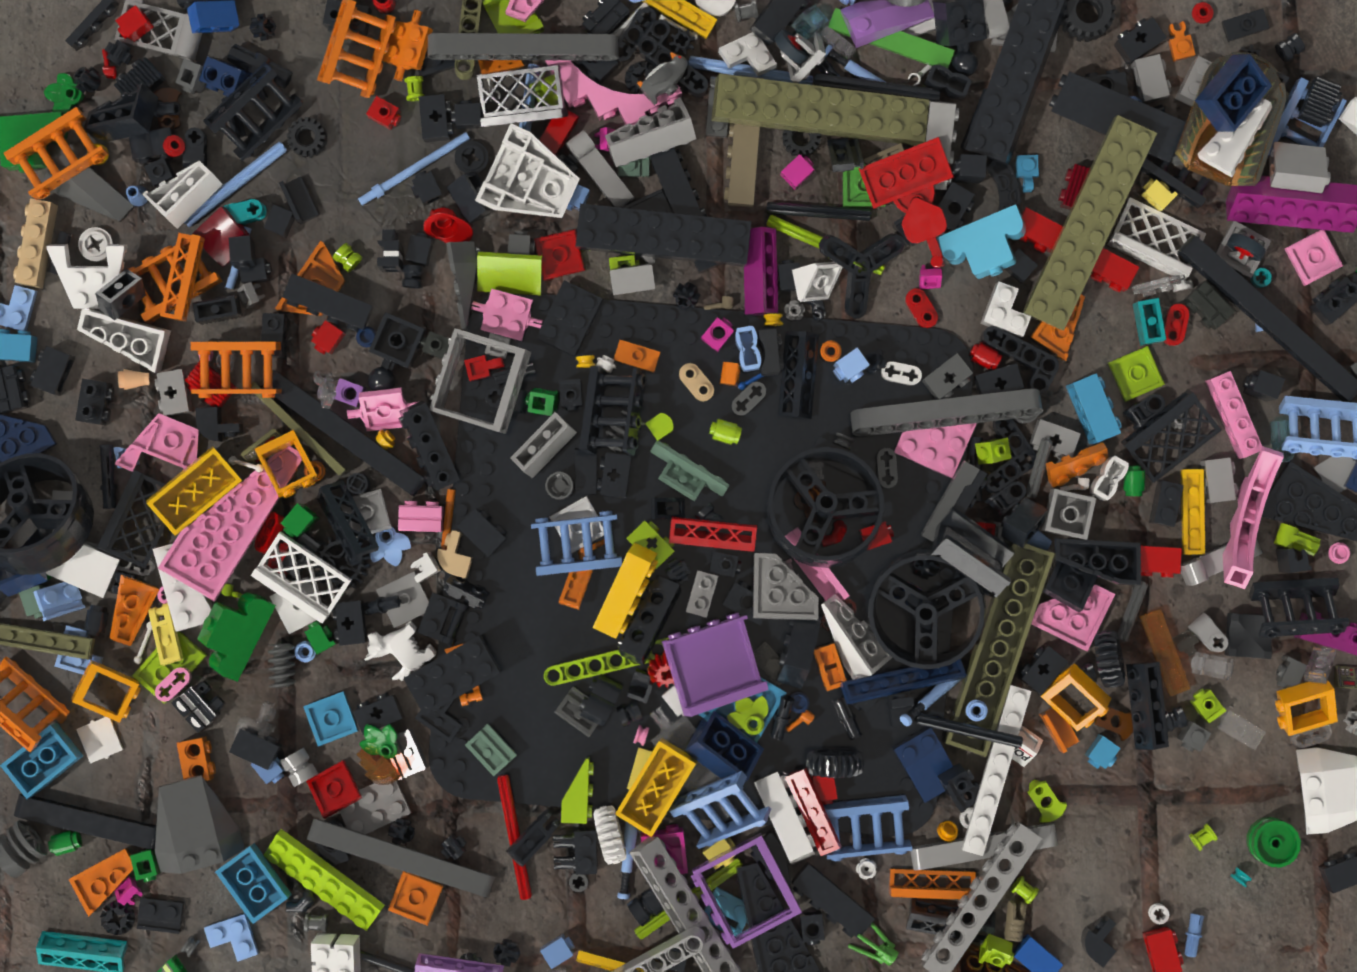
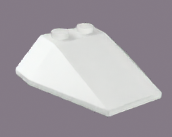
M511 123L475 201L498 211L562 218L580 178L531 132Z
M1318 747L1296 749L1305 811L1306 834L1329 833L1357 821V756Z

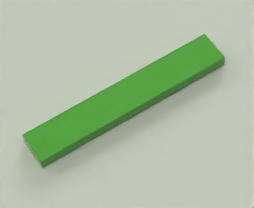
M835 8L828 29L851 37L840 9ZM902 31L868 43L930 66L942 65L946 68H949L955 53L953 49Z

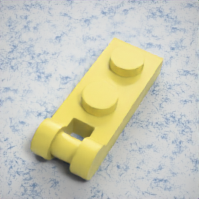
M168 603L163 604L160 608H150L148 612L160 665L165 666L183 660L178 633L175 631ZM164 615L165 620L160 621V616Z

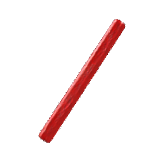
M500 775L497 777L509 844L511 846L520 836L509 776ZM513 860L520 899H530L532 893L526 864L521 867Z

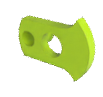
M1033 780L1030 782L1028 794L1040 811L1041 817L1039 821L1051 822L1058 819L1064 813L1067 803L1058 801L1046 781ZM1044 797H1051L1050 805L1041 806V800Z

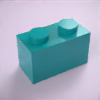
M1159 298L1134 303L1133 309L1140 346L1165 341L1166 335Z

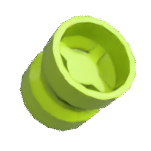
M348 243L343 244L333 255V259L337 263H342L343 268L348 273L356 268L363 258L360 254L354 253Z

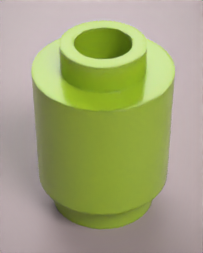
M717 419L716 422H712L709 434H712V439L731 445L732 443L738 444L742 427H738L737 424Z

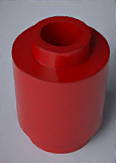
M372 0L376 9L384 14L392 12L396 6V0H387L385 3H382L384 0Z
M982 342L978 345L974 344L969 353L972 356L971 361L993 370L997 368L1002 358V354L998 353V350Z

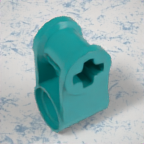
M255 199L223 206L227 208L235 221L243 226L263 220L267 215L266 206ZM255 206L259 207V209L256 210V214L252 213V211L255 210Z

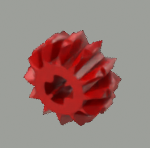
M665 650L661 656L656 653L655 659H650L648 674L652 683L656 682L658 687L665 684V687L668 689L669 684H674Z

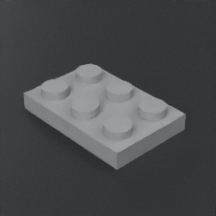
M395 774L360 789L362 799L340 811L346 827L363 834L370 833L396 821L397 818L400 819L412 813Z

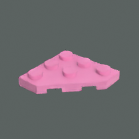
M977 423L903 432L894 452L953 478Z
M1094 585L1080 613L1056 599L1039 603L1031 625L1088 652L1115 594L1098 585Z

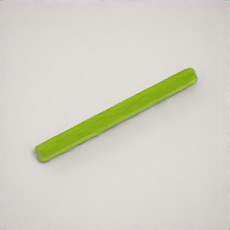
M770 215L767 221L768 227L775 228L784 234L819 249V243L823 237L774 215ZM854 261L853 264H856L859 267H863L861 263ZM883 264L874 270L873 273L881 275L885 265Z
M735 858L731 864L726 867L723 866L705 879L711 891L736 874L735 867L743 865L738 858ZM695 886L691 889V892L697 896L698 900L704 894L700 886L697 888ZM664 911L658 916H652V920L643 927L641 925L638 926L634 931L639 939H644L668 922L670 918Z

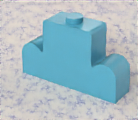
M1015 204L939 236L937 241L943 256L949 263L957 265L962 263L967 257L972 273L977 279H981L988 275H999L1003 272V269L1016 264V259L1008 239L1018 240L1022 238L1026 232V226L1020 210Z

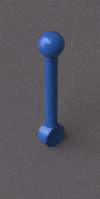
M760 373L745 382H740L738 388L744 390L747 385L763 376Z

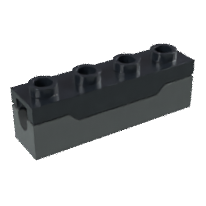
M963 460L921 535L934 542L936 527L948 514L952 506L963 514L968 507L972 508L977 500L976 492L978 489L982 490L988 481L986 478L987 473Z

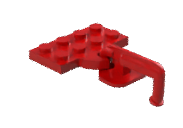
M937 137L866 165L864 169L859 168L873 209L894 201L897 208L906 213L902 221V228L908 241L920 243L927 240L933 256L930 261L931 265L935 268H941L945 265V260L936 236L945 232L947 221L942 209L932 204L936 194L934 185L952 179L954 175L940 137Z

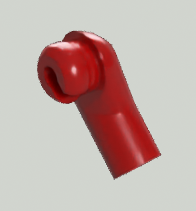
M837 520L833 523L834 529L832 534L824 537L822 541L823 547L842 541L847 531L844 521Z

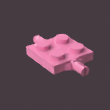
M491 289L486 304L473 301L472 305L479 306L480 308L471 306V310L483 313L481 330L519 341L523 340L525 330L529 325L541 329L542 325L534 322L543 323V320L531 317L532 299Z
M402 388L360 392V409L347 410L348 419L361 417L365 423L366 431L401 428L402 426L398 419L401 417L399 411L418 402L407 403L403 397Z

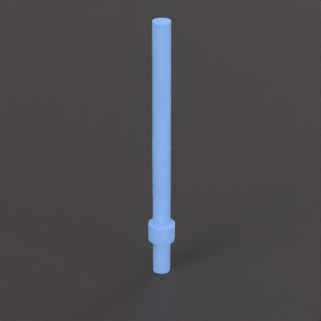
M466 132L384 183L376 184L371 187V191L358 198L359 202L363 206L376 197L380 198L385 195V191L454 150L462 143L470 140Z

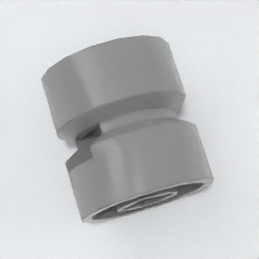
M305 748L280 761L284 770L290 772L289 779L294 787L318 774L313 763H308L310 757Z

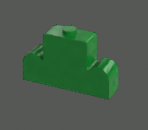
M51 112L1 116V166L9 171L19 170L20 173H25L20 164L13 165L8 161L4 152L55 121L64 113ZM68 132L64 135L65 140L68 138ZM52 141V142H51V143H53V144L58 145V143H57L56 141ZM38 153L28 156L27 160L33 169L47 168Z
M250 592L241 595L238 600V610L216 602L209 616L204 620L203 628L197 638L206 647L215 650L209 658L210 667L221 676L238 682L276 605L268 599Z

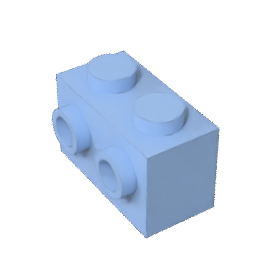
M857 347L833 365L835 367L833 372L839 381L843 379L845 383L849 380L853 383L864 375L862 371L869 366V363Z

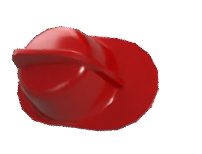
M445 207L432 209L430 216L423 224L427 235L445 243L469 242L473 236L471 226L466 221L458 218L453 210Z

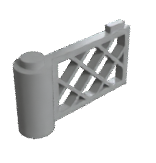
M125 0L121 16L130 9V6L135 5L141 10H147L144 12L146 16L152 12H157L161 19L153 23L154 28L163 23L168 32L157 37L155 31L151 29L150 31L155 40L146 44L141 38L138 39L139 42H133L129 38L124 39L117 30L115 41L119 40L125 44L173 55L193 62L196 60L203 33H192L188 14L143 4L144 0ZM172 17L179 18L178 25L170 30L166 21ZM168 36H171L173 40L171 50L164 48L160 42Z

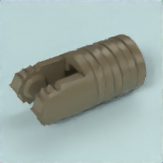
M1014 901L1008 902L1004 931L1005 940L1023 941L1027 908L1025 902L1019 903L1017 908Z

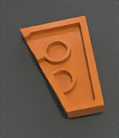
M1080 295L1064 331L1040 322L1031 335L1033 340L1063 361H1067L1069 347L1074 337L1073 333L1085 296Z
M1102 442L1081 450L1075 457L1064 456L1061 459L1062 462L1054 464L1051 461L1046 463L1048 480L1052 488L1063 486L1069 479L1085 474L1089 468L1095 465L1103 464L1109 458L1107 447Z
M121 575L110 638L113 641L128 646L132 645L159 591L156 586Z
M128 848L68 879L88 917L96 911L133 871L130 859L131 854Z

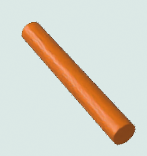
M447 489L441 542V549L447 550L448 547L444 546L448 533L451 534L456 491L452 489Z

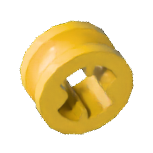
M782 314L763 315L766 319L764 326L783 325V322L780 321Z
M595 356L576 357V360H578L576 367L589 368L590 366H595V363H593Z

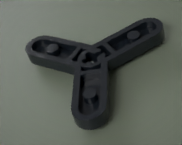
M890 233L862 252H858L833 235H826L821 239L819 243L820 252L848 271L845 312L849 317L859 319L866 313L871 272L903 251L905 242L902 236ZM854 261L861 263V265L863 266L862 269H859V267L856 264H853Z

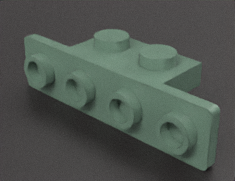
M656 441L651 449V453L668 463L658 479L691 500H696L704 486L720 496H723L728 489L729 484L723 478L715 476L708 472L705 467L695 464L686 455L679 454L671 449L668 444Z

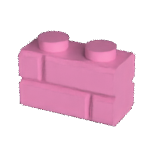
M405 501L404 505H399L398 531L443 532L444 507L439 506V502H426V506H417V501Z

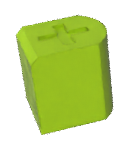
M664 413L658 414L645 423L657 441L673 432V422Z

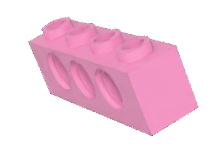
M1231 371L1206 380V385L1237 458H1246L1260 452L1262 444Z

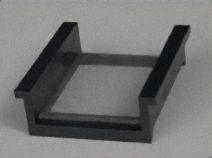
M952 506L948 514L936 527L931 555H940L942 559L988 591H993L996 598L1011 583V578L1002 573V569L1014 555L1015 550Z

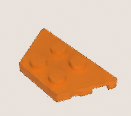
M322 241L318 243L297 275L337 292L340 291L346 282ZM283 297L275 307L278 311L313 315L306 312L307 307L299 305L296 308L286 304L287 299Z

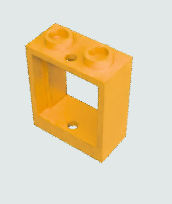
M294 430L255 448V452L279 498L283 496L288 498L296 493L295 490L301 487L308 488L314 485L315 480L318 479ZM295 445L309 475L280 488L265 458Z
M90 660L72 696V702L120 723L122 718L126 719L131 709L129 704L132 698H137L141 688L138 687L139 682L136 679L94 660ZM97 672L130 686L117 713L84 699Z
M1075 663L1058 675L1041 695L1076 731L1083 727L1088 728L1097 716H1104L1109 710L1108 705L1111 701V697ZM1071 683L1096 706L1084 716L1059 694L1060 691Z
M1326 677L1277 691L1278 700L1275 701L1276 709L1279 712L1277 722L1280 729H1284L1288 736L1338 722L1335 691ZM1320 698L1321 709L1292 717L1291 706Z

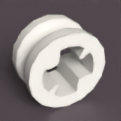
M1155 903L1150 906L1148 914L1154 923L1164 924L1167 922L1169 911L1163 904ZM1161 909L1164 915L1162 918L1159 916V919H1156L1154 912Z

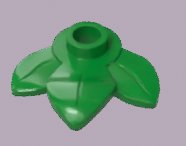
M59 73L57 75V83L48 85L44 90L45 97L54 102L52 112L66 114L73 105L79 104L84 98V93L76 88L77 84L66 73Z
M369 724L365 726V740L359 743L360 747L370 755H380L385 759L394 758L398 753L396 742L398 736L395 729L390 724L386 725L383 730Z

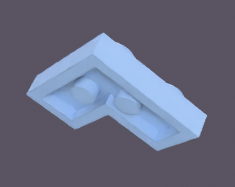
M15 285L10 304L0 303V325L20 331H27L38 291Z
M66 625L65 634L88 636V630ZM93 654L92 660L102 664L103 657ZM57 655L55 667L83 675L90 660Z
M245 913L204 927L210 948L231 941L237 962L259 954Z

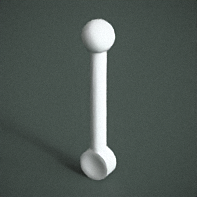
M662 14L659 15V19L667 21L668 24L674 26L677 29L680 28L682 32L687 31L686 28L673 22L672 20L668 19ZM690 31L689 36L695 37L696 40L698 38V34L696 32Z
M231 456L228 459L231 465L239 464L253 468L257 472L263 471L261 464L254 465L240 461L235 456Z
M151 621L146 625L148 628L138 655L134 657L136 664L142 662L141 656L152 631Z

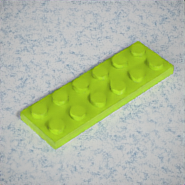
M283 829L279 830L263 855L271 863L284 870L287 875L295 878L306 889L314 892L322 901L333 906L340 914L348 917L356 926L365 931L368 930L385 906Z

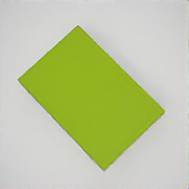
M478 252L477 291L491 292V289L510 294L541 296L542 256Z
M177 631L183 660L165 666L160 665L156 648L132 675L154 696L158 684L173 670L185 667L192 674L207 656L204 651L180 631ZM177 672L179 677L174 682L176 684L179 681L185 682L184 676L186 674L184 672ZM170 685L167 688L162 687L161 689L163 690V692L161 695L170 696L168 692L172 688V685Z

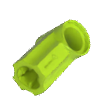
M1281 523L1274 544L1300 552L1304 549L1308 555L1314 556L1319 549L1320 539L1300 532L1296 527Z

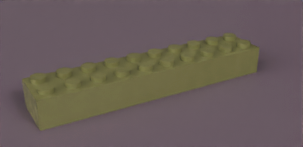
M719 74L715 79L711 121L917 146L924 143L926 139L929 100Z
M1119 115L1114 117L1022 313L1064 331L1157 135L1156 132Z
M1011 541L1009 546L1015 550V553L1002 569V573L1011 578V583L1005 587L997 598L993 595L990 599L982 633L975 643L966 670L967 676L963 679L950 720L991 730H996L1055 553L1028 544L1021 548ZM972 700H981L987 706V715L981 721H973L966 715V706ZM975 706L973 708V713L978 714L980 712V708L978 706ZM948 731L945 732L943 742L984 757L987 756L991 741Z

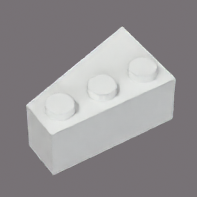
M200 161L176 174L177 177L168 182L164 180L159 183L160 187L153 191L142 193L177 229L223 185Z

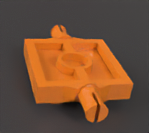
M414 10L411 22L394 21L396 22V28L393 34H390L388 40L390 43L389 49L384 54L382 61L397 67L393 78L397 81L402 82L405 70H421L428 48V35L432 34L433 29L419 25L423 14L419 10Z

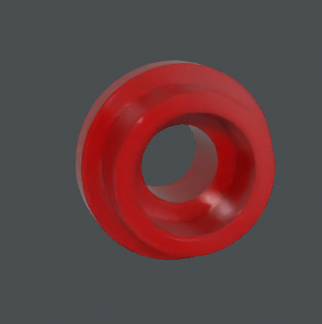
M1200 2L1192 9V18L1199 24H1205L1213 17V9L1208 3ZM1201 9L1206 11V16L1200 14Z
M171 135L164 140L163 149L167 155L177 157L184 152L185 143L179 136ZM172 142L177 143V149L171 147Z

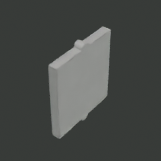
M1331 456L1313 468L1322 482L1340 493L1346 489L1344 485L1356 461L1351 457Z

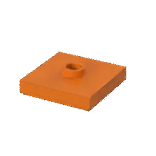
M403 871L388 911L428 926L444 885Z

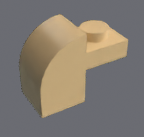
M452 530L451 534L448 533L445 539L444 546H448L447 550L438 549L437 551L438 561L447 573L468 578L473 557L457 553L462 532Z

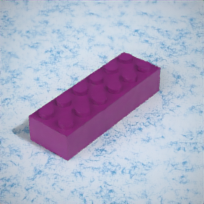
M1258 176L1255 186H1231L1226 199L1227 221L1354 233L1357 227V185L1329 182L1328 185H1325L1322 193L1273 188L1270 187L1269 176Z

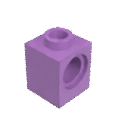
M340 378L332 398L359 408V393L365 392L367 388ZM354 388L357 392L356 397L349 400L346 393L349 389Z

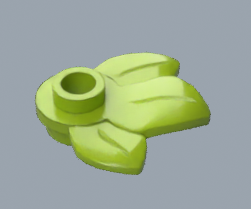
M760 696L754 702L748 697L736 701V712L727 715L728 721L738 729H744L750 735L759 734L764 728L763 719L768 714V704L764 696ZM751 720L757 721L755 728L749 726Z

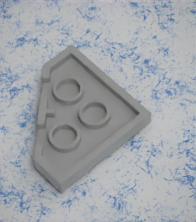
M754 553L753 618L818 620L819 598L785 565L777 554Z

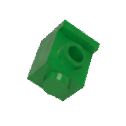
M533 388L526 395L527 412L551 416L554 412L558 411L560 391ZM540 397L546 398L545 403L540 400Z
M319 621L308 625L309 630L305 631V634L316 654H320L338 644L335 640L332 641L331 637L333 634L328 625L324 626Z
M147 849L130 855L136 881L143 879L144 882L157 879L156 875L161 872L155 855V849ZM146 861L150 863V869L145 867Z

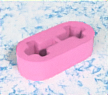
M185 667L173 670L156 687L155 696L157 699L163 702L170 701L180 693L191 681L192 675L190 670ZM177 672H184L186 674L184 676L185 682L179 681L177 684L174 682L179 677ZM172 685L168 692L170 696H162L163 690L161 688H167Z

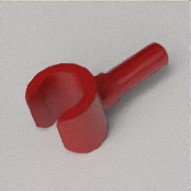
M103 49L104 66L102 72L106 78L115 79L117 77L116 66H110V62L106 58L108 53Z

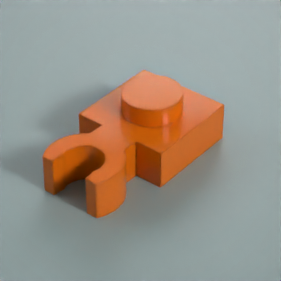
M1184 21L1179 23L1180 31H1176L1173 24L1168 26L1170 35L1174 37V39L1168 41L1173 62L1196 55L1191 35H1184L1186 30Z

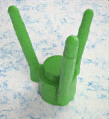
M872 922L871 927L886 945L881 944L879 947L861 934H858L857 937L875 949L877 955L852 944H849L848 947L875 959L880 964L884 962L890 966L897 958L899 952L894 949L895 944L889 941L883 932Z

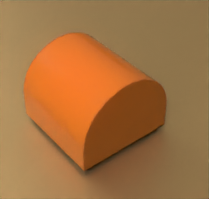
M723 362L720 383L737 386L740 365L738 363Z

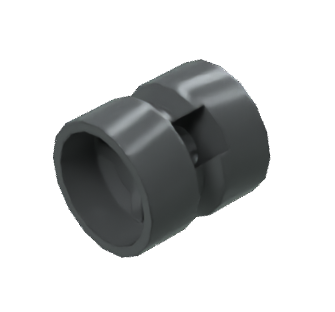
M555 472L546 480L547 493L557 500L569 498L574 491V482L566 473Z

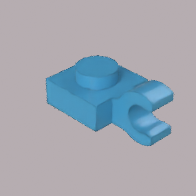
M1017 155L1016 178H1023V193L1032 192L1034 190L1033 178L1039 176L1038 155Z

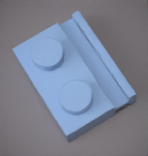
M66 582L33 592L39 610L42 612L43 621L85 608L81 600L82 596L79 588Z

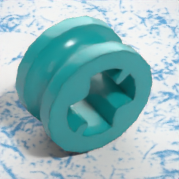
M1259 268L1255 270L1250 281L1256 288H1262L1270 284L1272 276L1269 270ZM1260 272L1263 273L1262 276L1265 275L1266 280H1263L1262 284L1259 283L1260 280H1256V276H1258Z
M1236 867L1235 874L1230 876L1244 887H1247V882L1251 881L1252 878Z

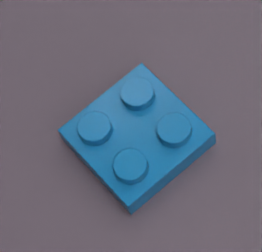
M345 691L303 706L318 746L359 731Z

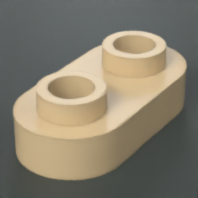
M688 363L683 365L679 371V377L692 395L702 402L711 399L714 394V387L695 364ZM688 370H692L694 372V376L692 378H688L686 376V372ZM700 387H706L707 393L701 394L699 392Z

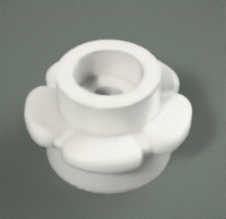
M605 355L602 358H597L596 366L607 373H611L613 368L616 369L612 358Z
M863 858L856 865V872L859 873V877L862 879L873 878L877 872V865L873 860L870 861L868 858Z

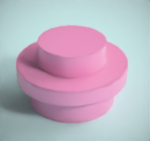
M1334 543L1328 550V556L1332 562L1342 564L1349 559L1350 549L1344 543Z

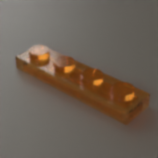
M1161 609L1139 616L1155 660L1160 662L1161 676L1168 695L1174 696L1190 690Z

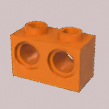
M832 642L816 647L814 656L825 689L830 691L839 688L840 684L847 680L835 643Z
M207 737L177 742L183 780L198 776L195 772L197 765L203 767V777L206 781L213 779V774H216L215 763L211 762L210 759L212 746L211 742L207 741ZM193 744L200 747L199 755L192 753L191 746Z

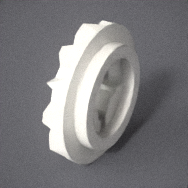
M92 227L81 234L78 247L86 259L97 262L106 259V246L113 244L111 235L106 230ZM93 239L102 241L99 244L100 251L96 248L91 249Z

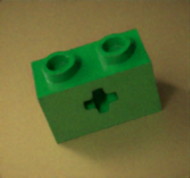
M297 503L281 524L284 526L283 530L289 536L297 538L305 531L308 533L320 517L305 504Z

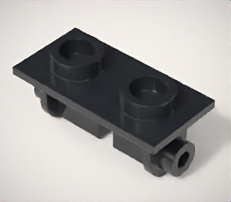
M452 574L446 581L443 589L446 595L460 601L462 595L466 596L463 603L474 609H482L484 601L490 594L481 586L473 585L464 578Z

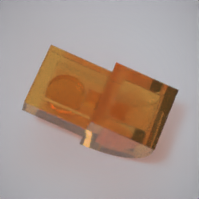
M363 749L356 754L361 759L359 764L367 771L365 776L373 783L388 785L397 781L402 776L383 756L376 762Z

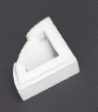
M1192 280L1179 281L1171 285L1173 293L1194 288Z

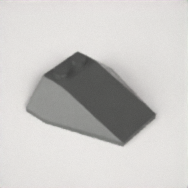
M202 775L159 786L155 855L160 872L186 873L222 863L245 849L240 828Z

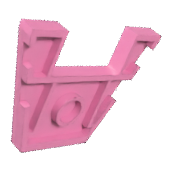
M158 413L120 458L117 459L114 465L133 472L141 453L145 452L182 467L184 470L198 457L199 430Z

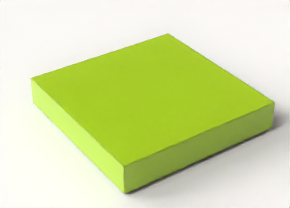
M1148 346L1108 363L1124 402L1165 385Z

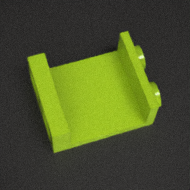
M510 0L482 1L498 33L540 34L545 31L542 22L538 19L535 12L526 22L506 15L505 11Z

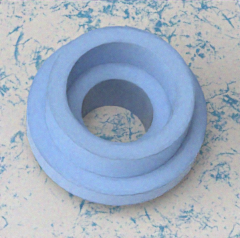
M302 641L296 645L295 656L299 661L309 662L314 659L316 653L309 641ZM305 647L309 649L307 656L302 653Z
M972 700L966 706V715L973 721H981L987 715V706L981 700ZM975 706H978L980 708V712L978 714L973 713V708Z

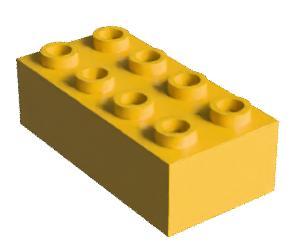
M212 446L146 500V503L176 536L240 483L242 479Z
M634 542L625 556L595 621L594 629L615 639L619 633L624 634L632 618L631 616L641 600L638 596H642L650 581L647 577H651L658 564V561L655 560L658 553Z
M661 738L615 815L652 837L698 761L682 749Z

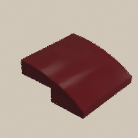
M223 206L192 233L205 239L203 248L222 267L230 263L229 237L249 235L244 226L238 224L227 208Z

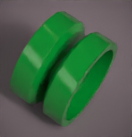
M1264 817L1250 826L1246 844L1249 852L1255 859L1270 867L1281 868L1290 865L1297 858L1300 852L1301 840L1298 832L1292 825L1275 817Z

